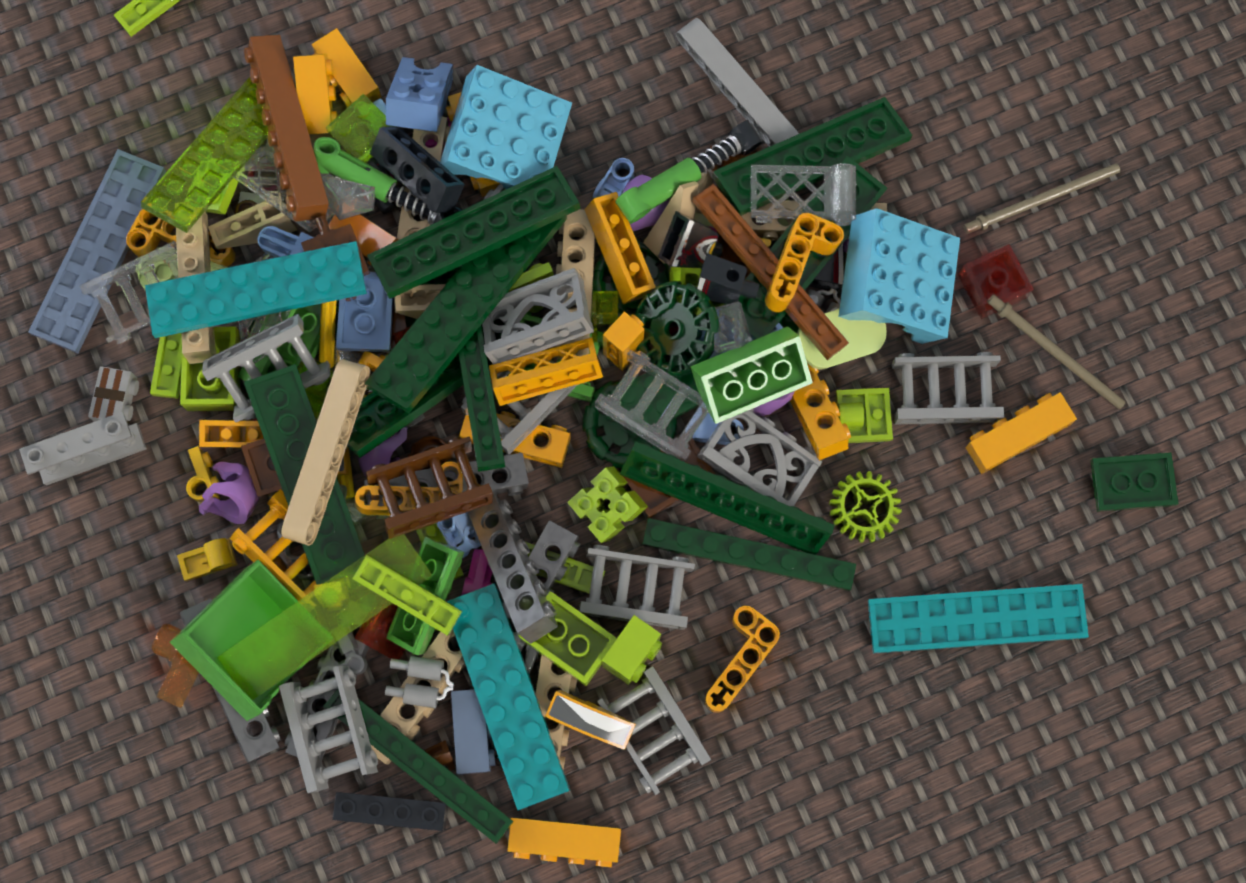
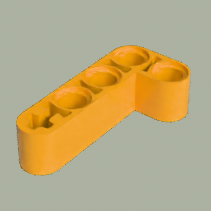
M155 206L144 207L139 212L127 234L126 243L128 247L140 258L148 253L151 254L158 246L160 240L177 247L176 235H170L171 231L176 228L175 216ZM158 217L155 224L148 225L151 218ZM209 232L210 261L226 267L230 266L235 260L233 248L217 249ZM146 239L143 246L136 247V243L139 240ZM215 250L220 251V252H223V251L225 250L226 252H225L224 254H223V253H219V254L217 255V253L215 252Z
M802 213L798 216L789 232L765 296L766 306L771 311L782 312L787 308L795 295L810 251L825 256L831 255L836 251L844 238V232L839 225L811 213ZM800 227L806 228L809 232L802 230ZM825 237H829L833 242L826 240ZM792 249H797L801 254L795 253ZM784 271L790 272L792 276L786 275ZM780 289H784L782 296L779 297L778 291Z
M452 461L445 462L441 465L443 471H453L457 475L455 481H448L452 493H462L463 474L459 465ZM367 485L358 489L355 495V505L360 513L390 516L384 498L382 501L383 506H379V495H382L379 486ZM438 485L437 487H421L424 497L428 498L430 503L441 500L442 495ZM391 486L394 495L402 499V504L399 505L400 511L407 512L415 509L416 504L409 487ZM365 495H370L372 500L370 505H365L363 501Z
M750 606L739 607L733 616L732 622L734 627L747 637L748 640L706 694L705 704L712 712H722L729 706L779 639L780 632L776 625ZM743 612L750 614L752 624L749 626L741 625L738 621V615ZM763 629L771 630L774 635L773 641L769 643L763 642L759 636L760 631ZM747 650L754 651L757 654V662L754 664L746 663L743 659V653ZM736 671L740 674L741 682L739 685L734 686L727 682L726 677L729 672ZM722 683L725 689L732 691L733 694L730 696L727 691L722 698L724 705L718 704L715 707L712 705L713 698L711 695L717 696L723 688L718 686V684Z

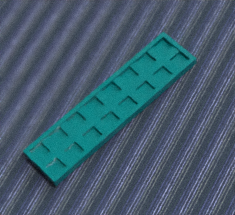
M356 241L145 285L152 335L155 338L367 294L359 248Z
M496 584L488 585L447 601L462 610L453 630L517 810L570 791Z
M1082 584L868 599L873 654L1084 639L1089 637Z

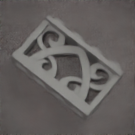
M572 268L508 292L482 323L485 339L484 352L493 364L540 352L594 332L589 316L584 281L577 270ZM573 292L572 297L566 301L568 293ZM576 304L577 311L570 313L568 309ZM535 305L551 309L539 325L530 327L527 324L520 323L524 315ZM500 319L506 324L498 326L494 324V320ZM495 332L502 333L501 339L496 340Z
M754 409L720 422L697 457L734 483L748 486L757 493L774 497L777 501L788 506H794L816 470L822 464L814 450L808 447L802 448L796 443L797 439L787 432L781 433L775 429V424L766 417H758L753 413ZM736 418L743 419L748 425L745 431L741 430L739 425L737 426V434L740 439H736L733 436L730 428L731 422ZM756 429L763 433L754 435ZM725 433L731 443L717 452L713 448L722 434ZM769 444L774 455L776 470L764 469L756 472L753 476L748 473L750 458L744 446ZM782 447L789 452L784 455ZM736 450H738L743 457V463L741 465H736L734 463V457H740L739 454L735 452ZM793 458L800 459L804 464L803 473L797 477L787 475V470L792 471L798 468L791 464ZM766 474L776 476V480L769 478L771 483L768 486L762 481L763 476ZM786 481L796 483L787 499H784L782 496Z

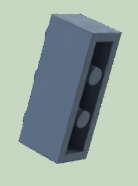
M475 689L451 691L456 772L458 775L491 772V766H496L495 749L490 750L489 739L492 737Z

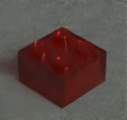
M1010 244L963 265L958 273L981 319L998 312L987 303L992 295L997 296L1004 303L1008 302L1014 305L1027 299L1034 290Z

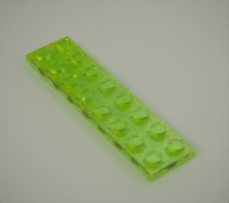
M250 77L142 199V209L187 233L267 139L269 129L267 125L263 124V108L261 104L257 103L256 83L252 84Z
M405 534L386 540L366 554L418 585L432 576L431 571ZM366 555L217 657L233 681L251 700L260 696L392 604V602L352 579Z

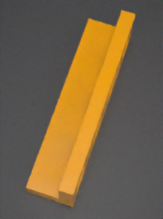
M592 337L489 366L493 390L500 406L603 378ZM586 348L590 350V354L583 356L575 355L579 350ZM554 357H563L560 362L550 363V360ZM529 364H537V366L532 370H524V368ZM507 370L511 371L507 377L498 379L497 373Z

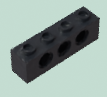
M380 127L370 155L378 161L380 166L392 173L397 181L403 183L412 195L421 199L429 210L435 213L454 211L465 184L400 127Z
M336 792L332 820L446 831L448 805L442 802Z

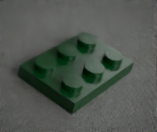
M1171 452L1092 458L1090 460L1097 512L1170 507L1179 504Z

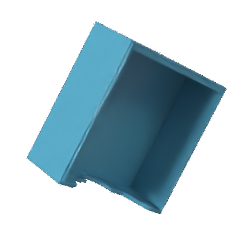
M476 65L466 76L440 163L454 175L488 178L501 183L505 190L554 167L572 102Z
M878 208L853 216L838 317L847 320L899 324L905 327L903 328L904 331L912 334V341L921 344L948 338L960 238Z

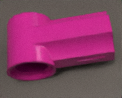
M474 549L469 574L465 578L461 596L492 584L490 582L492 570L482 549Z

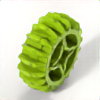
M859 471L856 473V481L853 476L848 475L846 477L848 484L840 481L838 487L841 491L834 489L832 495L838 499L830 500L829 505L837 507L830 511V515L839 516V518L834 520L833 524L835 526L841 523L844 525L840 530L841 534H844L847 529L851 531L848 537L850 540L856 534H859L858 540L860 543H863L865 535H867L868 540L872 543L875 541V533L878 538L883 539L885 537L883 530L891 533L893 527L890 523L896 525L899 522V519L893 515H899L902 512V509L894 507V505L901 503V499L892 498L898 490L896 488L890 491L887 489L891 484L890 480H887L884 484L880 483L882 479L881 474H878L875 480H873L872 472L868 471L865 479H863V475ZM859 487L871 488L879 494L869 496L863 489L860 490ZM852 491L855 507L846 512L844 507L845 497ZM861 502L865 505L874 502L868 511L866 509L857 511L862 505ZM885 502L886 515L883 522L879 523L876 507ZM863 518L872 527L859 526L852 522L851 519Z

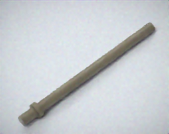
M1115 163L989 215H979L976 217V220L963 225L966 234H969L979 229L981 231L986 230L991 224L1120 173V167Z
M995 295L989 298L987 303L998 311V315L1001 318L1006 317L1117 409H1121L1126 401L1011 309L1012 305L1010 303H1004Z

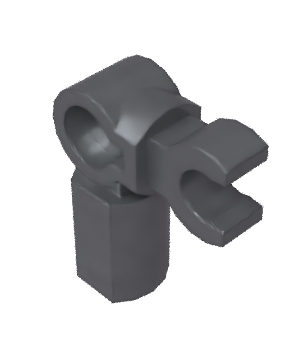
M346 623L332 629L331 632L340 653L346 657L345 660L339 662V666H349L354 675L364 673L368 665L367 660L362 655H358L357 650L359 647L349 624ZM335 666L324 667L322 673L334 672L333 667Z

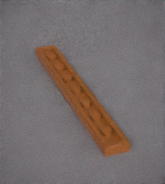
M714 184L710 185L694 196L692 202L768 290L779 260ZM784 271L786 275L792 276L788 271ZM798 284L795 295L785 311L828 361L844 349L849 342L800 284ZM780 289L778 291L779 297L782 296L784 289Z

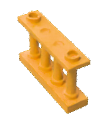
M280 489L268 501L267 504L270 506V511L246 534L238 528L229 539L232 541L233 547L240 554H246L253 562L258 559L310 612L316 606L311 600L315 595L314 585H317L316 581L314 580L304 591L292 581L309 563L306 553L304 552L283 572L273 560L292 540L281 537L265 553L253 543L277 518L285 519L289 506L284 492Z

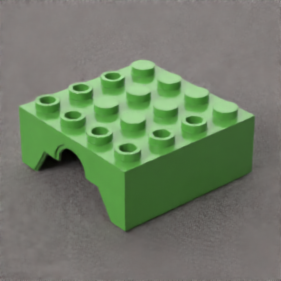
M257 559L219 593L170 643L248 721L260 715L270 705L272 698L279 692V685L284 684L311 658L325 648L333 637Z

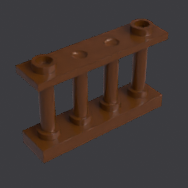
M470 436L454 438L445 445L386 465L378 464L369 471H366L368 485H379L390 516L384 519L389 539L493 503V492L489 483L485 485L478 484L466 454L472 452ZM456 458L468 487L465 492L459 494L452 493L441 462ZM429 466L442 495L441 500L433 503L426 502L415 471ZM403 475L416 504L415 509L407 512L400 511L389 480Z

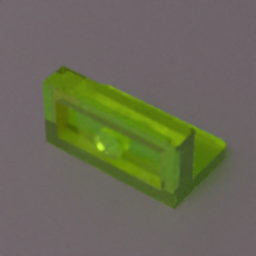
M592 291L591 322L594 330L592 332L594 342H598V324H613L618 319V291Z

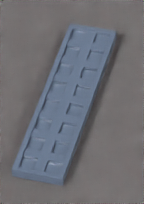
M117 149L28 331L31 335L77 354L79 353L129 250L126 243L127 234L139 212L144 207L150 206L166 173L164 167Z

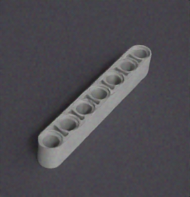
M699 18L693 19L676 32V37L683 48L745 120L750 121L769 147L799 134Z

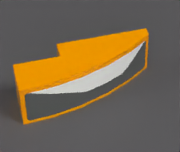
M562 690L555 692L545 717L621 749H626L636 726L635 723L589 701H583Z

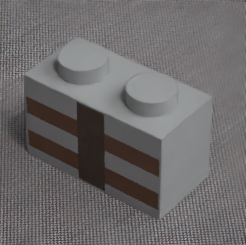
M100 366L88 417L95 422L124 412L126 420L130 421L133 415L132 399L133 396L137 395L139 389L137 377L131 371Z

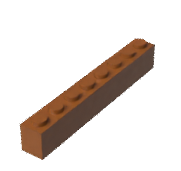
M281 36L250 37L248 47H245L244 50L246 63L251 65L250 78L252 84L256 83V100L263 108V124L268 126V143L270 147H274V164L281 172L280 186L282 190H286L287 210L292 212L294 222L315 220L318 217L321 219V216L326 217L329 202Z

